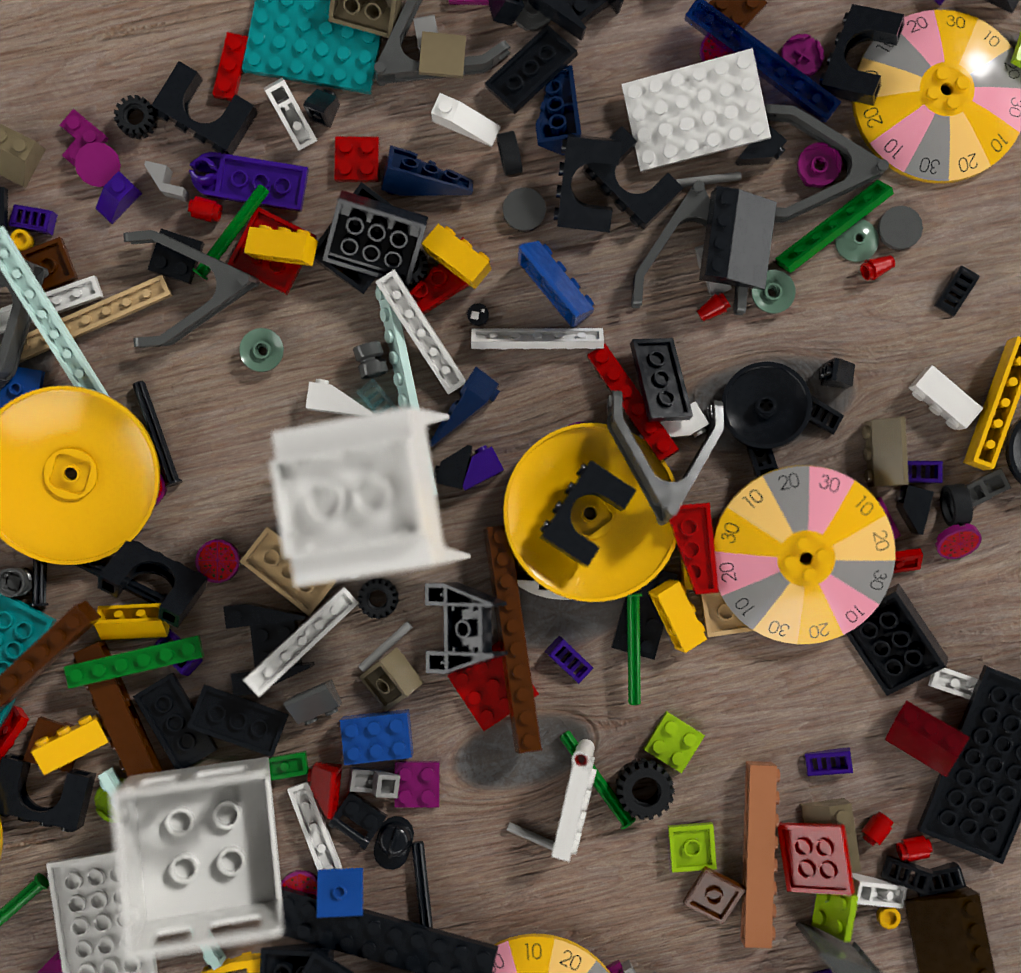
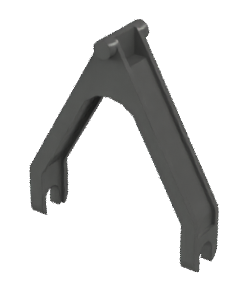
M422 0L406 1L379 60L374 65L376 82L379 86H385L388 83L444 78L440 76L419 75L420 61L410 59L401 48ZM504 40L483 55L465 57L463 75L486 73L510 55L509 49L511 47Z
M765 105L768 121L790 123L816 141L826 143L832 149L835 148L846 163L847 169L844 181L787 208L776 207L775 223L787 222L872 181H876L889 167L887 160H881L800 108L791 105Z
M698 180L693 184L634 275L631 308H640L642 306L644 276L676 227L685 222H696L706 227L710 198L702 181ZM735 286L734 315L746 313L748 288Z
M154 230L123 233L124 242H131V244L158 242L208 266L216 279V291L212 299L160 336L133 338L134 347L147 348L173 345L260 284L257 277Z
M26 261L42 287L44 278L49 274L48 269ZM1 270L0 288H8L12 295L13 305L0 347V390L16 374L32 321Z
M612 390V396L609 395L607 400L608 430L655 513L656 522L659 525H665L678 513L681 504L724 430L723 402L713 400L714 406L710 405V407H707L706 415L709 422L707 425V436L681 481L667 482L654 474L623 419L622 391Z

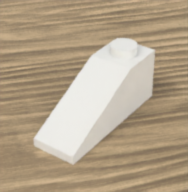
M280 78L264 87L263 89L298 151L316 142L317 138L285 80Z
M439 93L431 111L434 123L490 147L493 146L496 135L501 126L462 102Z
M316 379V382H309L306 409L349 416L372 414L364 406L329 384L328 380Z
M696 401L690 404L693 417L690 420L660 422L671 438H683L692 434L694 437H697L706 431L704 427L709 422Z
M852 873L854 894L859 896L857 904L892 908L904 907L908 888L894 882Z

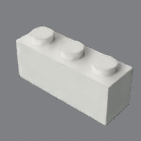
M933 365L926 367L908 387L916 399L927 403L930 411L938 416L941 415L946 420V424L954 430L966 429L983 410V407Z

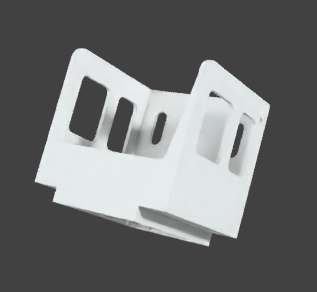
M404 407L272 432L276 460L270 461L283 555L284 558L291 559L295 587L427 567L471 558L470 553L467 554L446 548L441 531L426 426L427 424L449 420L448 414Z
M269 757L132 775L111 793L125 961L268 938L283 932V898ZM261 919V926L255 929L210 935L211 928L214 926ZM192 930L189 939L154 945L156 937L159 935Z

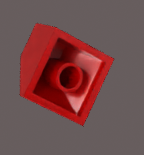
M316 762L312 768H309L308 782H311L310 789L326 818L332 819L338 810L342 764Z

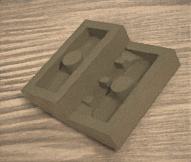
M422 31L419 75L463 79L466 36Z

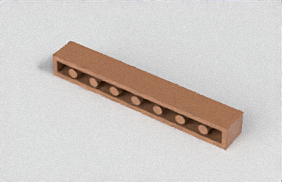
M746 761L742 885L745 886V892L742 895L740 940L744 947L772 948V941H775L776 938L775 927L772 924L773 918H776V905L773 904V895L777 894L774 873H777L778 863L774 857L775 850H778V837L775 836V827L779 826L776 805H779L780 795L776 789L777 782H780V769H777L773 762Z

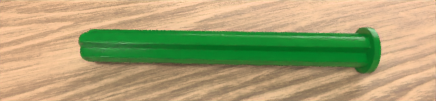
M261 184L257 186L207 255L218 260L221 258L268 195L269 190ZM202 263L197 268L193 267L192 269L205 280L208 279L207 275L211 271L208 266Z
M631 593L626 596L628 702L630 705H640L641 703L640 596H642V593Z
M568 730L560 735V740L573 757L578 742ZM597 770L593 786L621 823L620 828L622 830L626 829L635 822L636 818L631 817L628 811L624 810L618 797Z
M37 873L33 881L0 909V926L42 889L49 887V881L43 874Z

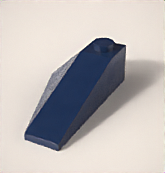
M572 65L566 66L546 85V93L540 106L539 119L536 121L538 146L562 156L565 155V153H561L562 140L567 139L568 134L582 135Z
M390 145L381 190L391 195L397 194L401 196L472 195V179L450 169L443 171L431 160L426 163L417 158L418 154Z
M475 367L460 390V399H457L449 409V420L441 422L429 445L434 448L483 409L489 401L494 402L500 393L498 390L499 384L482 370Z

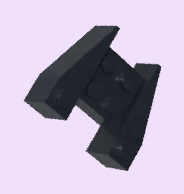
M624 0L528 1L535 10H539L541 14L550 18L551 21L581 41L587 28L584 23L609 5L616 14L620 13Z
M459 582L425 583V606H444V648L426 650V673L448 674L459 672L508 655V651L492 650L491 608L506 606L507 602Z
M243 603L223 607L226 629L250 626L255 668L298 629L297 620L309 618L305 613L256 603ZM301 657L273 685L315 665L314 662L302 663ZM254 669L231 673L233 696L255 694L243 681Z

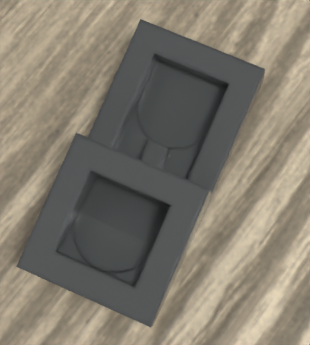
M1002 468L996 469L965 485L971 494L973 507L1011 489Z

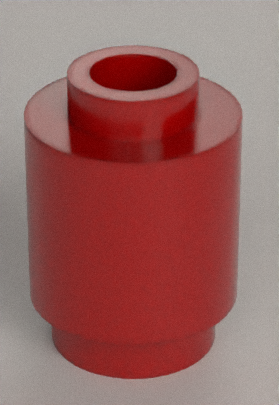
M195 196L194 200L190 199L188 212L191 213L192 218L210 223L220 221L223 207L217 201Z
M878 811L876 815H872L861 830L864 834L862 838L872 846L875 844L880 846L891 832V826L894 822Z
M923 835L901 839V842L896 843L897 853L901 861L912 862L930 858V853L933 852L930 840L925 839Z

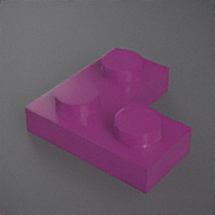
M75 109L60 123V126L75 138L73 143L62 154L74 166L75 156L81 147L87 143H106L109 140L105 134Z

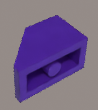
M118 171L103 187L95 209L113 224L143 193Z
M485 445L474 451L476 455L471 458L463 483L465 491L504 471L492 446L487 448Z

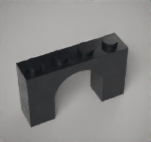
M852 4L850 11L844 15L842 23L844 27L842 32L837 33L835 50L829 54L827 60L828 68L826 72L822 73L819 85L822 86L823 95L874 106L881 88V75L853 69L847 64L846 56L855 45L864 41H877L897 46L904 28V14Z
M178 61L151 105L157 112L156 116L165 122L169 120L174 122V126L183 133L191 132L194 134L193 138L200 143L205 144L207 142L213 145L212 149L217 153L233 155L258 114L257 109L253 104L235 94L222 116L210 123L194 121L189 115V104L203 79L197 71Z
M623 126L610 137L611 139H620L622 142L619 163L635 149L637 140ZM588 163L583 166L585 176L590 181L594 180L599 185L600 191L605 196H610L615 201V206L621 212L625 211L630 216V221L636 227H641L643 230L683 190V187L667 173L649 191L634 194L627 192L618 184L615 176V169L618 165Z
M568 134L567 139L562 140L561 153H565V161L560 162L558 176H563L562 185L557 184L556 198H560L559 207H555L553 219L557 221V227L610 233L612 207L590 205L581 202L572 191L571 181L575 172L585 164L603 163L619 165L622 144L620 139Z
M592 460L587 465L583 463L576 473L579 476L575 483L570 482L564 491L567 496L563 502L558 501L552 510L554 516L550 521L546 519L539 530L542 532L539 538L584 568L589 566L600 547L579 534L574 528L571 521V509L575 501L582 496L594 495L622 511L637 491Z
M132 540L131 542L126 541L100 572L97 588L118 598L133 578L142 574L162 576L170 583L172 590L159 606L158 619L178 628L205 591L208 577L184 566L181 562L164 556L161 552L144 546L141 542Z
M13 753L1 758L0 816L8 817L11 815L18 817V820L23 822H40L39 825L43 827L57 826L61 827V830L64 832H75L84 826L96 773L80 769H73L67 772L62 795L57 805L54 807H42L34 803L27 793L26 782L31 763L23 761L24 756Z

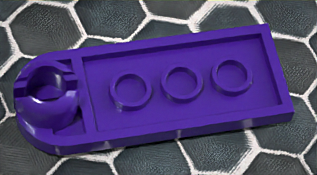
M217 152L204 153L190 163L193 169L189 170L192 183L204 196L245 203L257 186L261 184L269 190L268 195L260 204L261 206L302 212L309 173L308 167ZM195 171L205 172L209 174H206L205 176L198 175L195 173Z

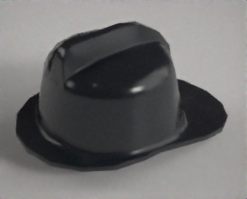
M399 816L390 817L382 823L374 845V857L377 863L385 869L393 870L400 868L409 856L414 838V830L407 819Z

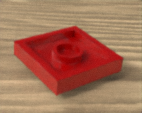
M335 136V182H379V137Z

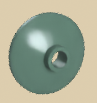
M863 219L859 220L835 239L838 253L844 259L851 262H862L869 259L876 252L879 244V237L875 227ZM856 235L862 237V242L856 240Z
M768 270L765 290L752 288L751 294L754 303L759 309L766 313L776 314L785 311L791 306L795 299L796 289L793 280L785 272ZM769 290H774V297L769 296Z
M257 328L251 330L243 337L239 352L243 363L248 368L257 372H267L274 369L281 362L284 346L282 340L275 332L266 328ZM261 348L267 349V353L265 355L260 354Z

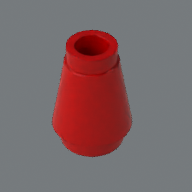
M891 255L865 260L860 266L861 274L865 280H875L891 268H894L895 260Z
M720 292L719 294L715 293L696 312L704 322L727 312V309L731 306L724 294Z

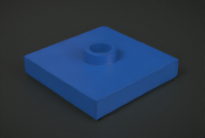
M18 367L14 377L0 390V409L25 393L41 389L45 372Z
M363 868L317 870V918L363 916Z

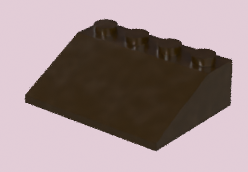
M966 886L958 890L904 900L918 973H995L978 892Z

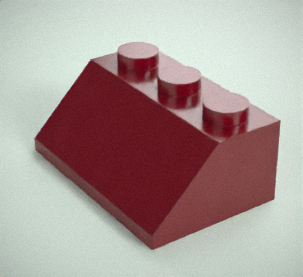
M906 700L895 718L885 741L947 777L970 737Z

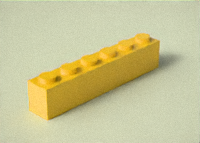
M1019 336L1007 340L983 410L963 463L981 470L995 468L1021 395V337Z

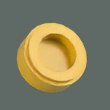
M17 229L10 235L19 252L30 249L34 245L33 235L24 229Z
M881 906L876 913L878 923L885 929H894L900 924L901 916L896 908Z

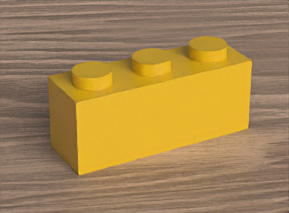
M437 224L421 243L427 254L474 289L478 287L492 270L488 256L481 251L479 253L472 249L473 246L467 240L458 239L456 233L448 226L444 228Z
M259 225V228L249 227L244 253L259 260L313 267L318 240L310 236L311 233L305 230L298 229L297 232H291L290 229L283 227L273 230L269 226Z
M669 579L648 592L676 650L686 653L707 640L704 634L705 628L695 615L696 609L688 601L686 596L687 590L681 582Z
M161 603L98 606L97 613L101 618L94 624L101 640L168 637L170 624L158 619Z
M89 714L79 719L78 724L72 727L69 725L64 726L56 731V735L50 738L45 736L37 740L31 753L43 775H46L109 743V735L103 729L98 715L96 714L91 717Z

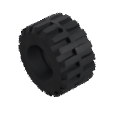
M641 758V761L632 760V764H626L624 770H620L618 774L619 779H616V793L626 812L628 811L634 818L638 816L641 820H644L645 817L652 820L655 815H658V817L662 816L663 810L667 812L670 808L668 806L669 802L672 803L674 799L672 797L674 787L671 777L661 764H657L651 759L647 761L645 758ZM644 777L654 779L657 782V791L653 797L647 800H639L633 796L632 788L637 780Z

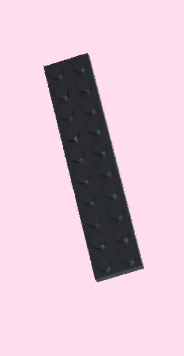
M284 886L281 887L283 898V932L279 935L414 973H492L498 950L497 945L363 909V916L317 918L316 895Z

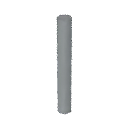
M741 172L675 180L682 187L693 186L698 180L702 181L704 185L740 181Z
M408 621L405 622L358 665L361 671L365 672L408 633L413 626Z
M509 822L507 831L553 851L554 841Z

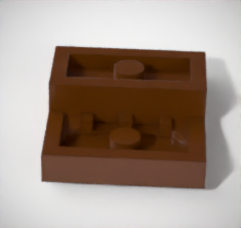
M42 716L38 717L23 761L38 765L31 753L35 742L42 737L48 736L50 738L56 735V731L64 726L69 725L72 727L74 725L67 722L60 723ZM76 759L56 770L71 771Z

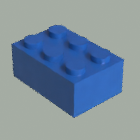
M409 709L343 716L340 719L344 765L412 758L414 750Z

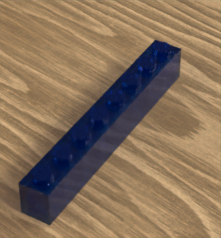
M695 0L686 13L684 21L729 54L753 48L758 75L822 123L829 120L842 102L707 1Z

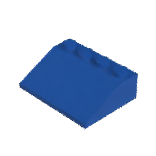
M539 241L521 244L518 247V263L570 327L575 328L593 313V301L588 295L583 296L579 291L580 285L578 282L566 275V268L560 261L556 262L551 255L553 253L546 244L542 245Z

